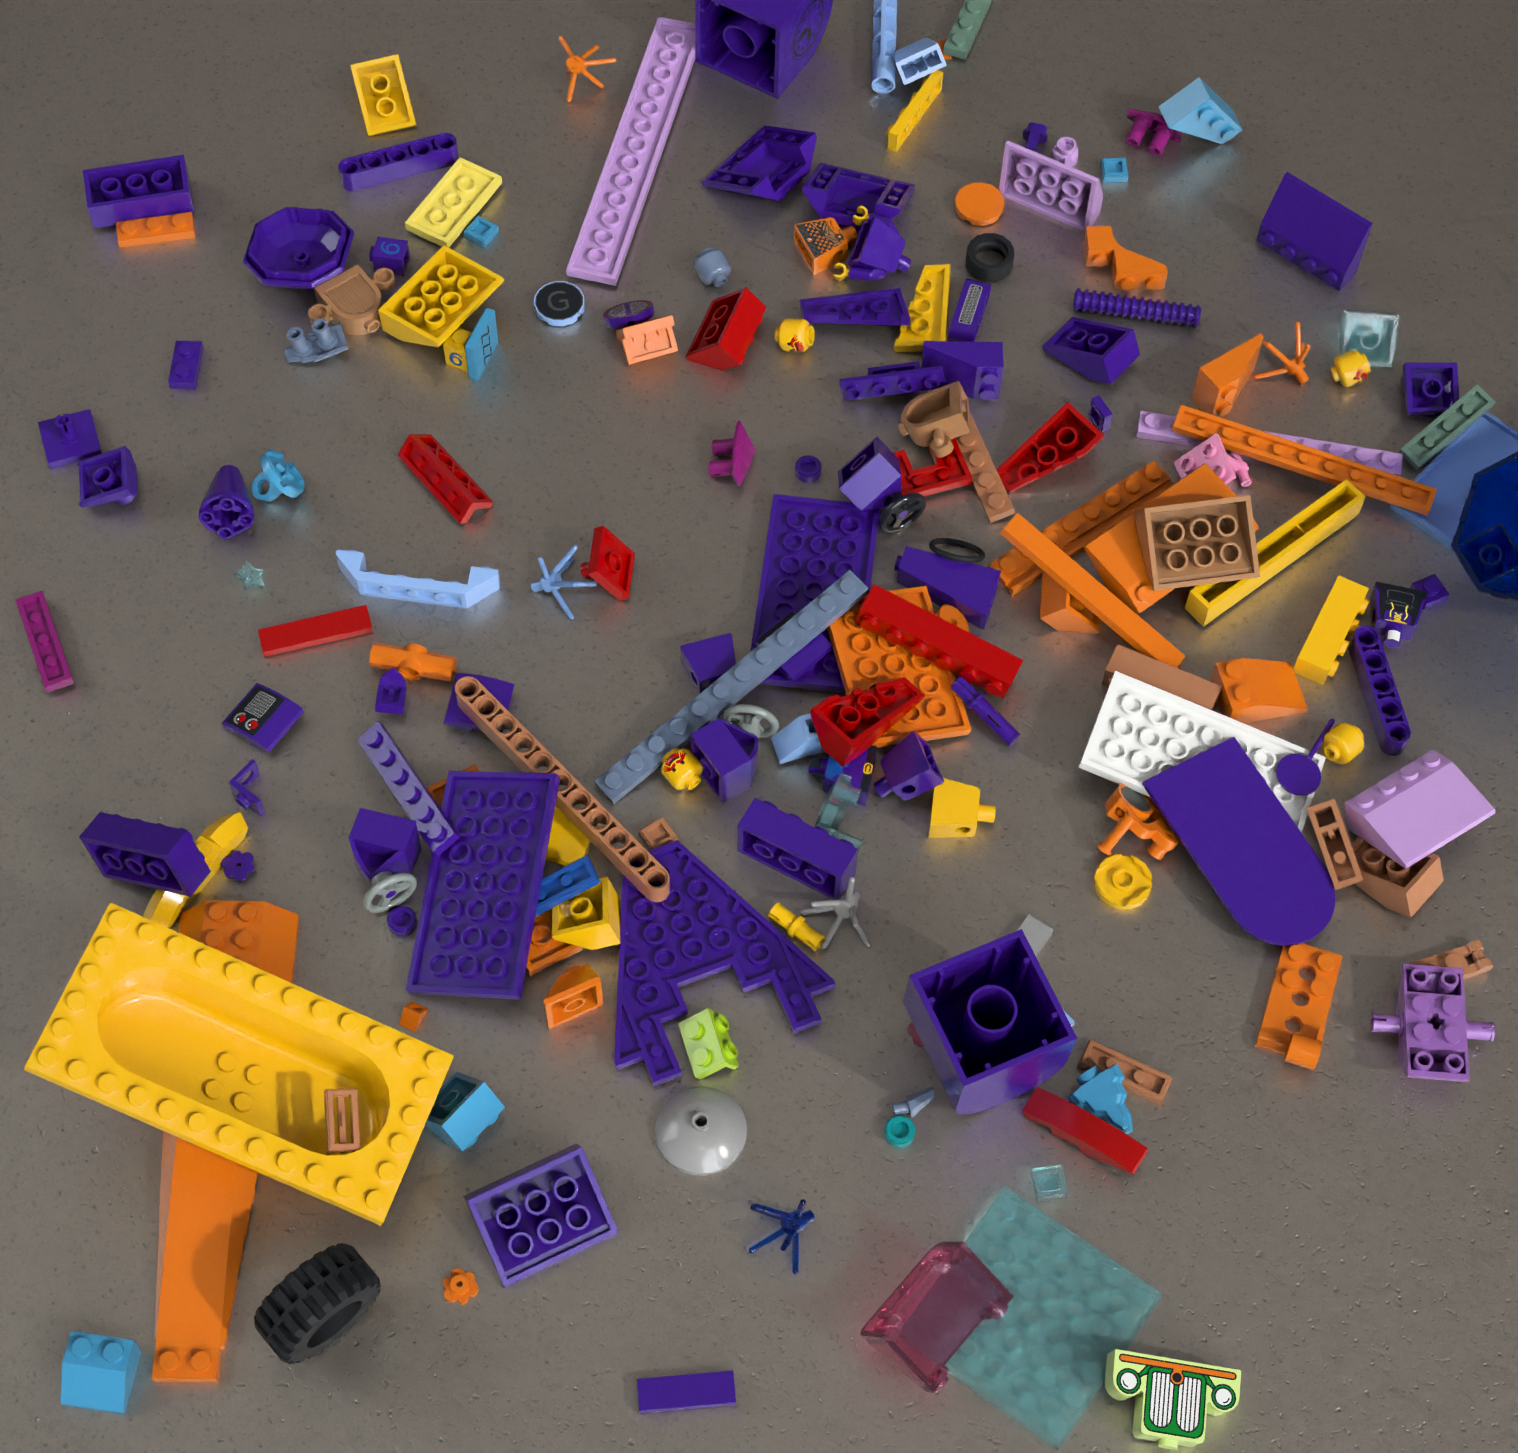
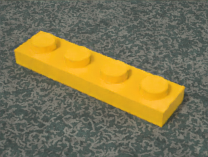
M936 70L929 77L926 76L920 90L914 92L909 105L906 108H902L896 123L889 126L886 133L888 138L887 149L897 152L942 90V71Z

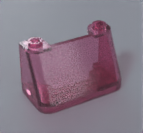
M963 1241L940 1242L924 1255L864 1325L860 1335L924 1391L934 1393L943 1388L948 1381L947 1374L949 1369L945 1364L982 1320L992 1318L996 1320L1002 1317L1008 1310L1009 1306L1007 1304L1014 1296Z

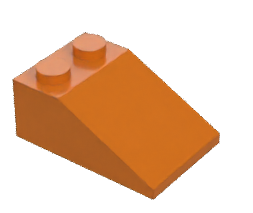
M1261 333L1199 368L1191 400L1201 411L1221 417L1230 412L1255 369L1264 338Z
M1239 658L1215 664L1210 680L1222 686L1218 703L1224 716L1245 724L1307 712L1308 708L1291 662Z

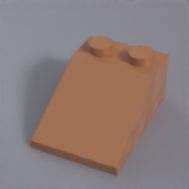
M1359 836L1352 843L1364 880L1355 885L1387 909L1411 918L1444 881L1440 856L1431 853L1405 869Z

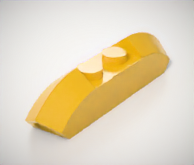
M241 811L221 816L211 823L194 842L198 850L204 855L205 862L211 872L193 895L189 897L157 889L144 912L145 918L167 928H171L181 917V913L188 909L222 867V860L227 856H231L232 852L235 851L245 838L248 826Z

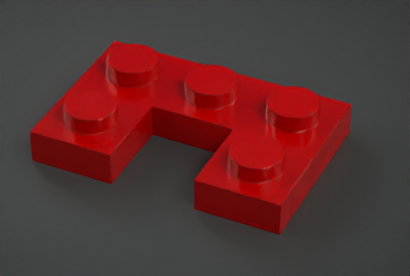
M955 438L950 439L954 445L953 451L945 457H936L929 446V451L935 465L913 470L905 450L893 452L899 458L902 495L920 493L925 497L972 484L973 477Z

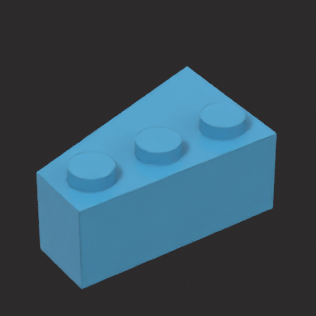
M1200 77L1158 106L1170 129L1216 143L1224 144L1243 130L1233 109Z

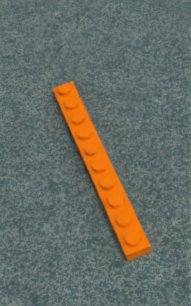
M1184 405L1180 406L1172 427V432L1202 442L1217 433L1226 450L1338 486L1347 479L1365 496L1426 516L1430 512L1437 491L1436 488Z

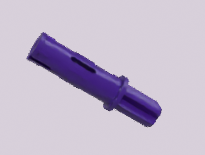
M959 677L952 684V690L968 705L967 709H972L1008 746L1021 735L984 698L985 694H980L964 677Z

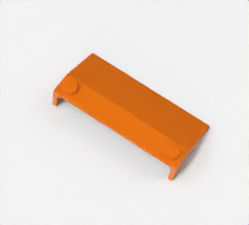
M1204 463L1138 509L1237 497V495ZM1135 511L1083 546L1108 590L1136 614L1141 613L1175 589L1152 590L1138 539ZM1253 518L1254 529L1256 532L1259 529V527Z

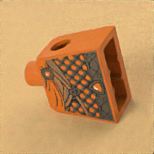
M831 217L794 225L793 242L813 276L845 260L848 255V243L857 240V233L853 226L840 229L836 220Z

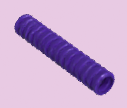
M1077 288L1075 290L1074 311L1082 309V312L1090 310V313L1097 311L1100 315L1104 312L1107 316L1112 313L1114 317H1117L1119 314L1122 318L1129 316V319L1137 317V320L1145 318V321H1149V319H1153V322L1161 320V323L1168 321L1171 325L1175 322L1178 326L1182 323L1185 324V327H1189L1190 324L1193 325V328H1197L1201 316L1200 305L1192 307V304L1184 306L1182 302L1180 305H1177L1175 301L1170 304L1167 300L1163 303L1160 302V299L1152 301V298L1144 300V297L1136 299V296L1128 298V295L1120 297L1121 295L1118 293L1116 296H1113V293L1110 292L1106 295L1103 291L1099 294L1096 290H1093V293L1089 292L1088 289L1081 291V288Z

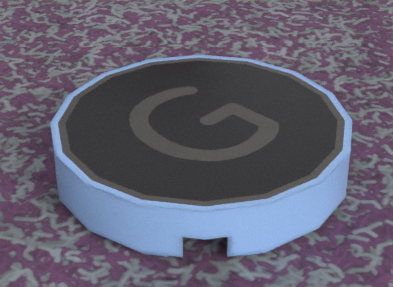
M554 281L545 284L538 289L534 296V311L541 321L543 319L551 326L573 324L585 310V298L582 291L576 285L566 281Z

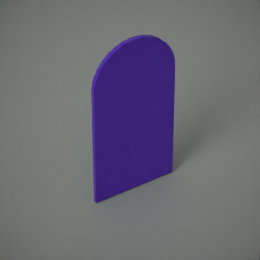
M1235 737L1211 747L1168 770H1164L1162 773L1142 783L1232 918L1248 934L1269 944L1292 946L1312 941L1327 926L1335 908V890L1329 872Z

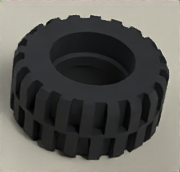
M343 1243L329 1246L326 1250L316 1253L311 1259L300 1264L296 1270L291 1271L280 1284H277L272 1289V1292L264 1298L262 1305L256 1310V1315L254 1316L255 1328L281 1361L288 1364L303 1362L306 1358L313 1357L320 1350L322 1351L327 1348L334 1340L340 1338L346 1330L350 1329L368 1311L367 1309L373 1305L380 1293V1279L353 1246Z

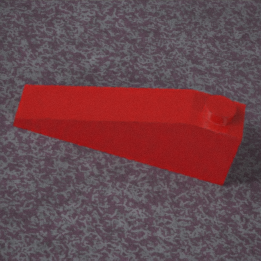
M1067 402L996 470L1005 489L1011 493L1085 456L1105 436Z
M903 677L877 684L875 688L862 691L860 688L853 690L849 695L840 697L836 694L829 696L810 710V715L822 749L844 767L866 751L923 700L925 694Z

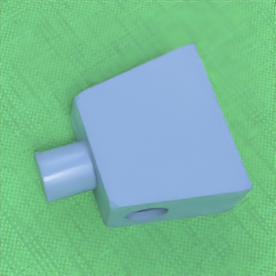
M927 37L895 52V64L904 85L947 66L938 43Z

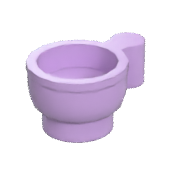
M1061 137L1058 139L1052 149L1051 159L1074 168L1078 161L1079 153L1076 141L1071 137Z

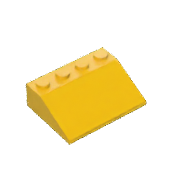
M443 245L378 310L382 329L402 342L439 347L504 282V278Z

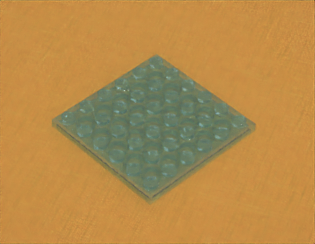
M1005 1186L899 1332L898 1337L1058 1451L1104 1384L1107 1354L1115 1349L1127 1350L1163 1294Z

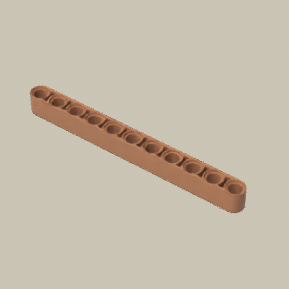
M470 676L460 678L455 684L459 708L523 773H557L560 777L559 785H564L566 788L558 790L555 806L648 900L652 902H662L670 893V878L667 870L477 679ZM466 693H474L471 696H464ZM484 711H492L490 714H481ZM504 729L510 730V731L507 732V733H501V732H500L501 730H504ZM521 748H528V749H529V750H527V751H525V752H520V751H518V750L521 749ZM542 766L547 767V769L543 771L537 770V768ZM577 804L585 805L582 809L574 808ZM597 823L605 825L602 828L593 827V825ZM618 842L624 844L622 847L619 848L611 846L612 844ZM634 862L643 863L640 867L631 866ZM656 881L663 883L660 887H653L650 884Z

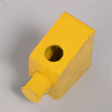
M943 778L944 782L934 787L928 838L973 837L976 833L977 821L994 823L996 806L979 804L980 789L978 787Z

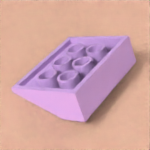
M1008 140L1005 143L999 190L1004 198L1082 231L1086 230V226L1093 225L1100 214L1103 201V192L1099 178Z
M1433 749L1344 803L1348 830L1405 869L1495 814V808L1451 760Z

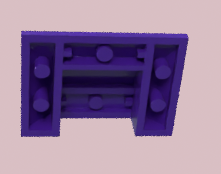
M764 125L701 183L709 188L779 201L810 172L817 139L816 133Z
M819 163L804 184L802 191L821 219L834 218L839 227L844 225L853 226L859 232L862 225H856L853 222V215L858 217L864 216L857 213L859 206H864L868 210V214L875 213L892 219L900 214L914 191L915 185Z

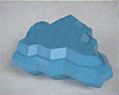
M1114 1064L1103 1071L1094 1066L1081 1074L1076 1079L1080 1086L1067 1099L1127 1135L1133 1131L1131 1113L1124 1104L1127 1092L1122 1082L1125 1077L1118 1064Z

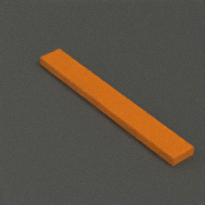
M1018 512L1000 532L1003 537L1139 653L1176 668L1185 658L1181 651Z

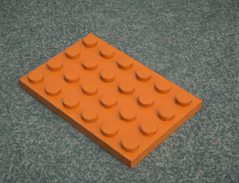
M927 586L889 590V592L934 614ZM868 594L827 627L846 695L851 694L856 689L861 688L862 691L875 688L877 684L903 677L925 694L923 700L872 745L877 746V748L895 746L912 731H915L925 741L969 735L972 729L963 701L951 688L952 684L956 681L954 673L939 668L936 664L923 657L915 656L911 651L897 644H892L886 638L874 632L866 631L855 623L859 610Z

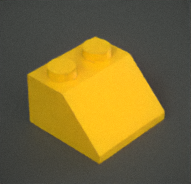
M608 877L599 878L601 883L552 908V937L554 940L590 950L620 944L619 896Z

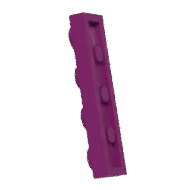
M43 591L15 599L46 692L48 693L74 684Z

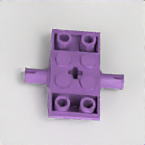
M1403 964L1398 988L1396 1015L1372 1013L1370 1017V1025H1373L1370 1026L1371 1032L1397 1033L1398 1060L1406 1077L1468 1082L1467 1039L1492 1042L1495 1037V1030L1492 1029L1495 1028L1494 1022L1468 1021L1466 1018L1463 968Z

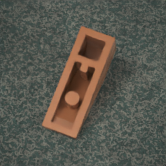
M1331 799L1308 807L1307 811L1335 890L1364 881L1336 800Z

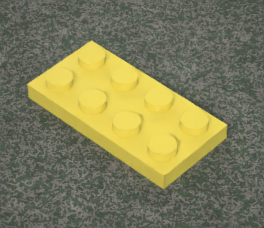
M459 157L407 219L405 229L441 247L445 245L449 248L502 184V176Z

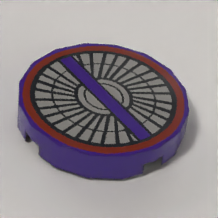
M647 300L625 302L606 310L603 318L608 327L623 328L628 326V322L634 321L635 324H640L649 320L654 315V306L651 301Z

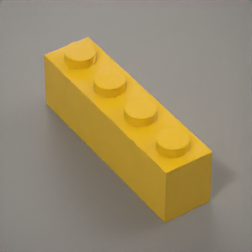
M1338 575L1297 658L1293 669L1294 673L1321 685H1324L1328 676L1334 677L1340 663L1335 660L1338 655L1344 656L1350 641L1346 640L1347 635H1354L1360 622L1356 617L1358 614L1364 615L1370 600L1365 599L1369 590L1368 587Z

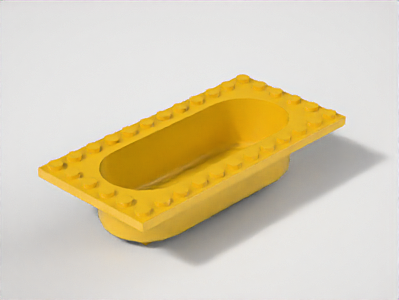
M110 902L35 1045L24 1070L376 1223L381 1227L454 1055ZM326 1089H357L360 1150L327 1154L324 1091ZM344 1096L346 1144L351 1143L349 1096ZM333 1097L335 1144H339L337 1097Z

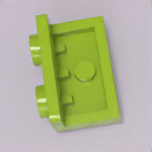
M707 1008L678 1023L695 1078L701 1080L724 1067L733 1070L739 1067L736 1058L738 1051L730 1039L728 1033L729 1023L723 1014Z

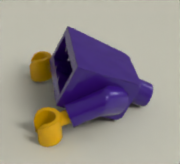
M859 206L857 213L864 216L858 217L853 215V222L856 225L862 226L847 264L851 267L847 269L843 263L835 264V269H842L844 272L841 275L832 274L833 278L837 281H842L846 276H849L851 280L872 281L883 279L885 276L893 274L896 269L903 273L906 272L910 267L911 259L902 255L906 244L905 239L900 236L893 221L875 213L868 214V210L864 206Z

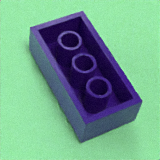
M184 155L83 170L87 209L94 228L116 225V222L186 212L194 213L189 173Z
M754 798L738 823V852L833 900L839 899L845 893L850 877H855L858 849L851 842L845 839L839 840L829 835L825 829L818 826L813 827L803 822L799 816L792 813L787 814L779 810L769 801H761Z
M99 812L79 836L100 872L106 878L191 897L211 872L205 862L204 855L195 845L193 836L184 828L178 829L161 823L155 824L140 819L122 817L118 814L112 815Z

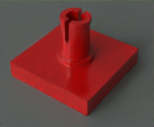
M606 527L594 528L590 560L580 565V572L585 579L593 578L619 601L629 599L635 553Z

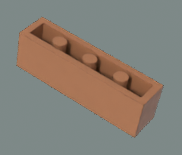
M1117 644L1102 680V684L1108 687L1114 672L1117 671L1212 711L1222 687Z

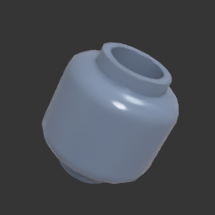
M710 247L697 254L694 269L704 285L720 287L728 281L727 277L731 273V266L721 250Z

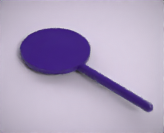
M1334 719L1328 721L1307 756L1289 754L1278 763L1276 768L1278 782L1289 793L1306 796L1315 792L1319 787L1321 772L1312 758L1322 744L1324 735L1330 731L1335 723Z

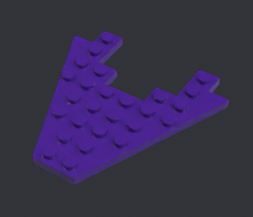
M678 840L648 851L669 873L670 893L662 902L648 900L623 875L614 1057L616 1070L643 1061L653 1086L681 1077L682 1071L662 1023L688 1014V1009L679 987L730 968L733 969L743 993L771 983L793 1034L821 1024L822 1019L812 997L835 989L836 983L834 979ZM634 862L631 864V866L633 867H640L643 865V863L641 862ZM656 881L652 882L650 885L653 887H660L661 885H663V883Z

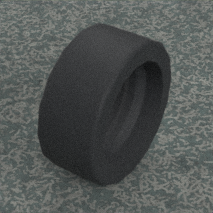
M996 233L977 235L970 241L967 247L966 268L978 280L984 282L1002 280L1010 274L1013 268L1014 247L1007 238ZM982 251H994L1001 254L1005 260L998 264H985L979 261L975 255Z

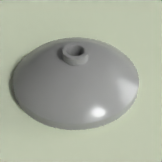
M711 1087L688 1088L676 1093L661 1108L655 1126L656 1142L662 1156L674 1168L691 1175L714 1174L729 1167L743 1151L747 1138L746 1119L738 1103L723 1091ZM702 1119L707 1123L700 1127L696 1125V1121Z

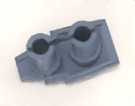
M320 318L312 323L313 331L306 333V336H304L303 330L300 327L289 329L287 338L291 342V346L284 349L287 362H318L349 349L342 325L338 324L329 327L328 322Z

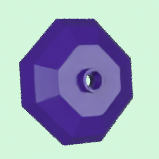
M285 207L255 224L243 264L265 286L313 290L315 287L343 272L353 241L354 231L334 211Z

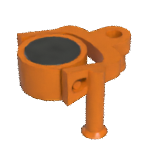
M1120 784L1106 801L1107 816L1114 819L1118 824L1102 843L1097 844L1103 853L1111 855V849L1128 829L1139 838H1151L1153 840L1152 844L1147 847V850L1151 856L1158 860H1161L1167 851H1172L1179 843V838L1166 825L1167 820L1149 796L1134 791L1124 784ZM1150 818L1152 823H1145V821Z

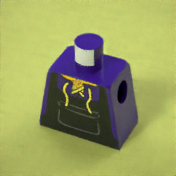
M1375 582L1370 595L1371 627L1377 630L1379 635L1384 636L1383 644L1386 647L1398 648L1401 640H1411L1428 592Z

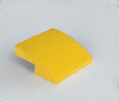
M555 806L546 860L567 866L589 853L591 841ZM600 823L593 825V827L598 828Z

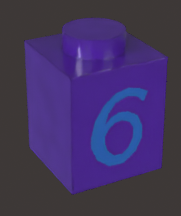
M378 236L375 246H371L369 259L373 262L374 271L376 272L380 268H388L393 271L394 275L405 276L410 259L408 240Z

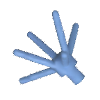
M577 545L572 546L551 572H548L543 558L538 557L537 560L542 575L540 580L531 582L533 592L541 590L547 593L552 592L571 620L574 618V615L558 592V589L561 587L597 586L596 581H562L560 575L575 560L572 555L578 549Z

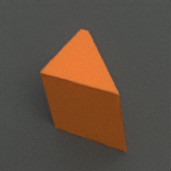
M411 1001L404 1006L398 1025L415 1032L427 1013L428 1008Z

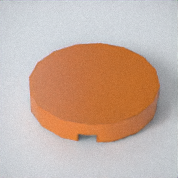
M979 182L965 185L958 191L955 197V212L963 221H970L971 225L987 226L995 223L1004 211L1005 203L1002 193L993 185Z

